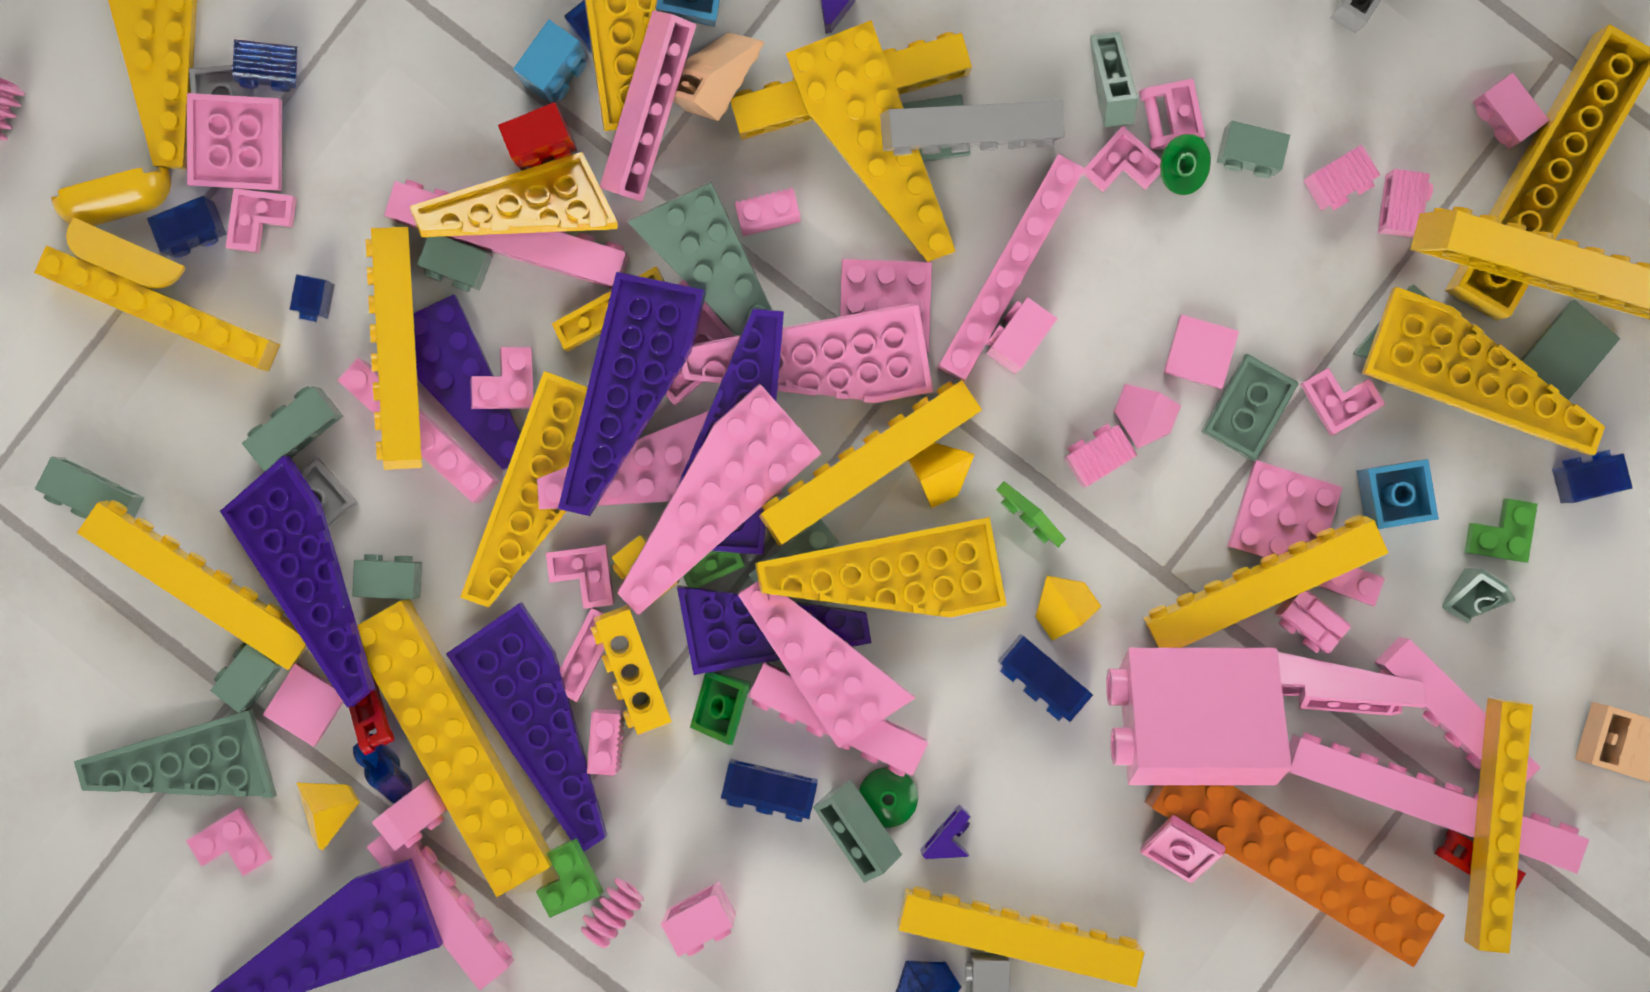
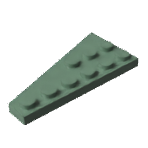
M712 181L628 220V223L691 287L703 289L706 292L704 301L739 336L743 332L752 308L773 310Z
M253 709L74 761L82 791L160 792L209 796H262V798H274L277 796Z

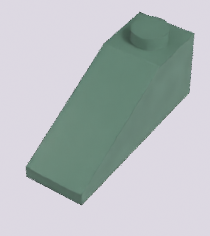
M1116 32L1090 36L1098 104L1104 127L1134 124L1138 97L1121 34Z

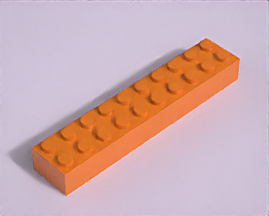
M1154 785L1144 801L1152 809L1167 818L1174 815L1225 846L1224 852L1413 968L1445 917L1443 913L1233 785Z

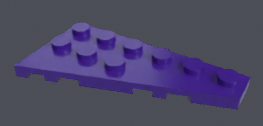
M453 294L413 313L417 380L503 470H506L521 433L510 409H471V377L494 375L458 297Z
M677 585L693 675L780 660L738 594ZM795 602L850 646L854 647L872 643L866 612Z

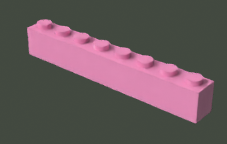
M1060 154L1057 155L937 369L959 381L962 380L964 382L1085 168Z
M406 180L405 184L395 181L384 216L393 222L418 229L412 217L410 206L449 194V192L435 188L432 193L423 190L422 184L411 180ZM566 231L444 236L464 244L610 289L613 287L616 272L625 273L629 261V256L623 251V246L608 241L604 246L595 243L594 237L583 233H578L577 237L565 234Z

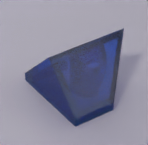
M905 961L896 992H958L962 986L946 961Z

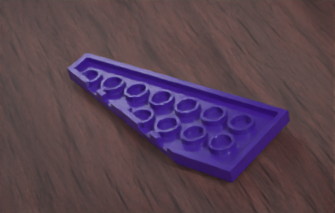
M616 272L558 509L585 516H591L692 352L706 295L703 289Z
M752 308L677 487L709 435L708 433L712 426L757 385L761 384L771 397L777 401L784 311ZM762 506L712 551L764 554L766 526L759 517L764 512Z
M282 456L221 509L220 513L347 708L353 707L375 689V685L322 504L291 457Z
M519 603L447 652L446 655L570 840L577 838L583 852L605 839L608 834L591 775L587 773L586 757L571 704L566 695V687L560 673L556 652L524 604Z
M412 858L356 876L210 992H306L439 948L443 941Z

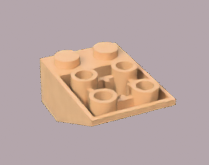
M727 32L686 59L673 102L687 112L719 121L721 116L727 111L728 104L736 90L743 84L744 77L749 68L757 60L764 42Z
M1592 702L1575 759L1650 782V718L1609 705Z

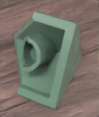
M1465 568L1443 602L1442 608L1468 623L1471 621V618L1515 601V598L1508 585L1483 569Z

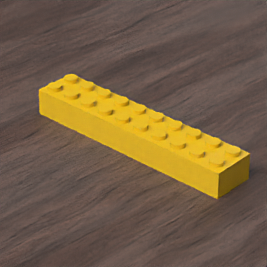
M1611 24L1592 35L1546 115L1549 121L1537 130L1489 215L1500 218L1499 223L1522 224L1526 226L1527 232L1544 231L1553 234L1552 239L1555 240L1650 77L1649 46ZM1459 265L1444 291L1491 319L1498 321L1511 317L1529 285Z
M1454 206L1452 211L1444 208H1434L1433 212L1419 214L1410 248L1412 251L1650 320V263L1636 262V264L1630 263V257L1616 254L1607 256L1604 255L1605 250L1601 248L1578 247L1579 242L1570 239H1559L1557 241L1552 239L1553 234L1548 232H1527L1525 225L1517 223H1507L1504 225L1499 223L1500 218L1491 215H1480L1478 217L1472 215V209Z
M401 600L358 624L357 627L372 676L496 897L550 868L553 864L547 855L550 851L549 846L411 600Z

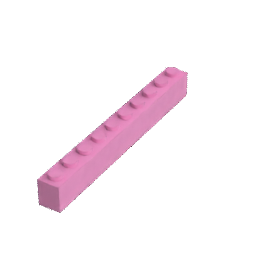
M1306 732L1303 733L1302 737L1292 734L1289 742L1292 765L1290 773L1474 837L1478 793L1475 792L1474 796L1470 797L1463 794L1464 788L1446 782L1444 788L1436 785V778L1418 772L1417 776L1413 777L1406 774L1408 768L1389 762L1388 767L1377 764L1379 758L1361 752L1360 756L1356 757L1349 754L1350 748L1334 742H1332L1331 747L1320 744L1322 738ZM1533 812L1531 817L1523 815L1519 854L1578 874L1589 839L1578 835L1579 829L1560 822L1558 828L1550 825L1551 819Z

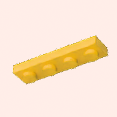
M656 266L639 275L640 277L665 282L660 270ZM611 291L551 323L565 351L568 352L601 334Z

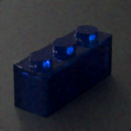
M1019 634L997 661L1003 666L999 670L1012 682L1018 678L1026 685L1022 691L1035 702L1039 698L1049 705L1046 711L1059 722L1063 717L1068 722H1071L1093 696L1090 691L1022 634Z
M730 759L721 799H725L726 804L733 807L743 808L744 804L755 806V811L762 814L773 815V811L784 813L786 819L802 822L803 818L810 819L818 779Z

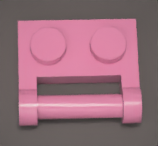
M1193 78L1148 87L1139 91L1140 100L1144 101L1151 133L1152 139L1149 141L1151 150L1166 148L1171 140L1182 134H1193L1202 140L1206 137ZM1162 96L1164 97L1171 135L1163 136L1156 98Z

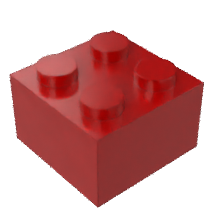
M555 102L498 124L509 155L521 171L542 165L554 159L558 160L570 156L572 152L577 151L565 117Z

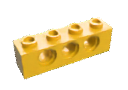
M626 605L594 617L596 626L591 627V631L596 644L603 643L606 654L601 657L607 673L613 671L617 682L613 683L612 686L618 701L624 699L628 710L623 711V715L628 728L635 727L636 733L639 735L672 722L629 606ZM614 637H626L628 640L627 645L620 650L614 649L611 646V641ZM627 664H634L638 667V672L633 677H625L621 673L623 667ZM638 692H644L649 696L647 702L642 705L634 704L632 698Z

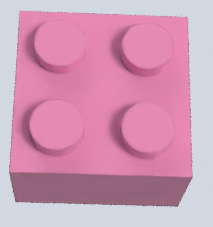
M1029 297L1023 303L1017 300L1004 317V320L1008 322L1004 328L999 325L986 344L990 348L986 354L1016 374L1023 368L1058 318Z
M718 881L667 909L661 926L677 956L679 957L685 953L691 956L704 948L703 943L712 938L715 941H719L731 933L730 929L734 925L736 911Z

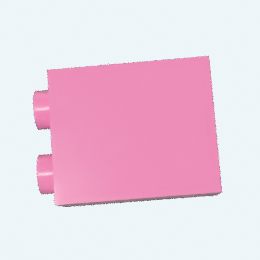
M1128 648L1119 669L1107 670L1106 695L1108 705L1122 706L1123 728H1112L1111 758L1113 765L1127 766L1128 785H1277L1291 770L1292 765L1277 648Z

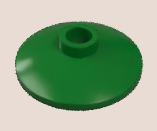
M1182 134L1175 137L1166 146L1161 158L1160 173L1163 183L1171 192L1178 195H1189L1196 192L1204 184L1211 165L1210 152L1206 143L1196 135Z
M883 767L869 773L862 781L859 791L883 827L892 828L902 825L913 815L918 803V793L913 780L906 773L902 777L888 770V767ZM886 794H891L894 797V801L891 804H885L882 799Z

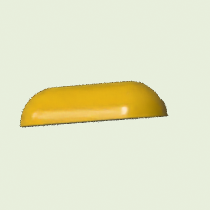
M159 167L158 170L144 173L142 168L130 169L59 189V196L51 197V201L56 213L65 222L70 224L72 219L76 218L96 226L157 208L166 200L170 192L171 176L169 169L165 167Z
M76 218L72 219L67 228V244L79 259L145 288H166L174 284L185 271V266Z

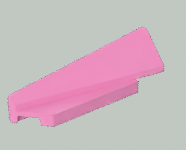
M1278 652L1283 696H1299V709L1393 716L1402 713V706L1426 707L1425 685L1423 682Z

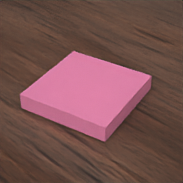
M1180 315L1163 373L1213 388L1223 389L1239 331Z
M296 663L263 713V716L314 747L317 746L343 705V701L331 683L301 664Z
M1172 815L1142 844L1140 853L1192 883L1224 855L1225 846Z

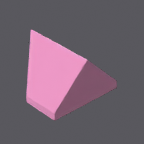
M1124 384L1114 412L1138 449L1171 433L1181 405L1160 392Z

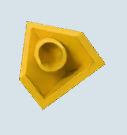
M934 442L908 460L931 509L959 495L975 454Z
M1047 576L1035 617L1053 641L1082 626L1102 606L1085 582Z
M296 782L310 833L318 849L324 850L360 801L352 787L347 784Z

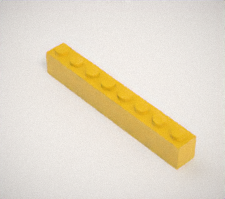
M945 32L936 37L937 40L926 43L925 40H917L908 44V48L896 51V48L883 50L898 94H906L969 76L972 65L962 32L958 34ZM794 77L792 78L793 81L782 84L780 81H774L764 85V89L754 92L751 89H746L735 94V97L730 102L741 140L812 120L806 111Z
M408 227L371 228V239H365L366 257H372L373 267H367L368 285H374V295L368 296L369 314H375L376 324H370L371 343H377V353H371L372 372H378L379 382H373L374 401H380V412H374L375 431L381 430L382 441L376 442L377 460H383L384 470L422 468Z
M47 245L34 271L37 275L257 369L269 372L281 345Z
M961 380L954 385L952 381L944 384L936 390L939 396L931 401L927 397L923 398L912 406L915 412L906 418L902 413L887 423L890 427L881 434L878 430H875L862 439L865 445L856 451L851 446L837 456L840 460L832 467L828 463L824 464L813 472L814 479L806 484L803 480H800L787 489L790 495L781 501L776 496L762 506L764 512L759 517L778 546H781L982 411L964 382Z
M115 500L98 502L76 532L286 670L291 669L306 650L307 645L290 619L283 616L285 612L280 607L272 603L265 604L257 599L259 597L258 593L246 586L241 588L231 582L233 577L220 569L213 570L206 565L207 560L195 552L187 553L179 547L181 545L180 542L166 534L161 536L153 530L154 525L140 517L135 519L126 513L128 509L123 504Z
M1353 516L1344 522V526L1336 530L1333 528L1325 529L1317 533V538L1312 541L1294 543L1288 547V552L1279 556L1277 554L1268 555L1260 560L1261 564L1251 569L1249 567L1240 568L1232 573L1233 577L1221 582L1220 579L1214 580L1204 586L1205 590L1201 592L1183 594L1176 599L1177 603L1168 607L1161 605L1151 609L1148 612L1149 615L1143 619L1156 647L1182 648L1388 554L1389 552L1375 521L1367 516Z
M1487 698L1464 941L1478 951L1510 954L1533 713V704L1515 700Z
M914 886L913 890L905 889L897 923L899 931L1137 988L1145 951L1137 944V940L1134 938L1119 936V939L1107 937L1108 933L1093 928L1090 929V932L1078 930L1077 925L1064 921L1060 925L1048 923V918L1032 914L1031 918L1019 916L1020 912L1011 908L1002 907L1001 911L990 909L989 904L982 901L973 900L972 904L961 902V898L953 894L943 893V896L940 897L932 895L931 890L919 886Z

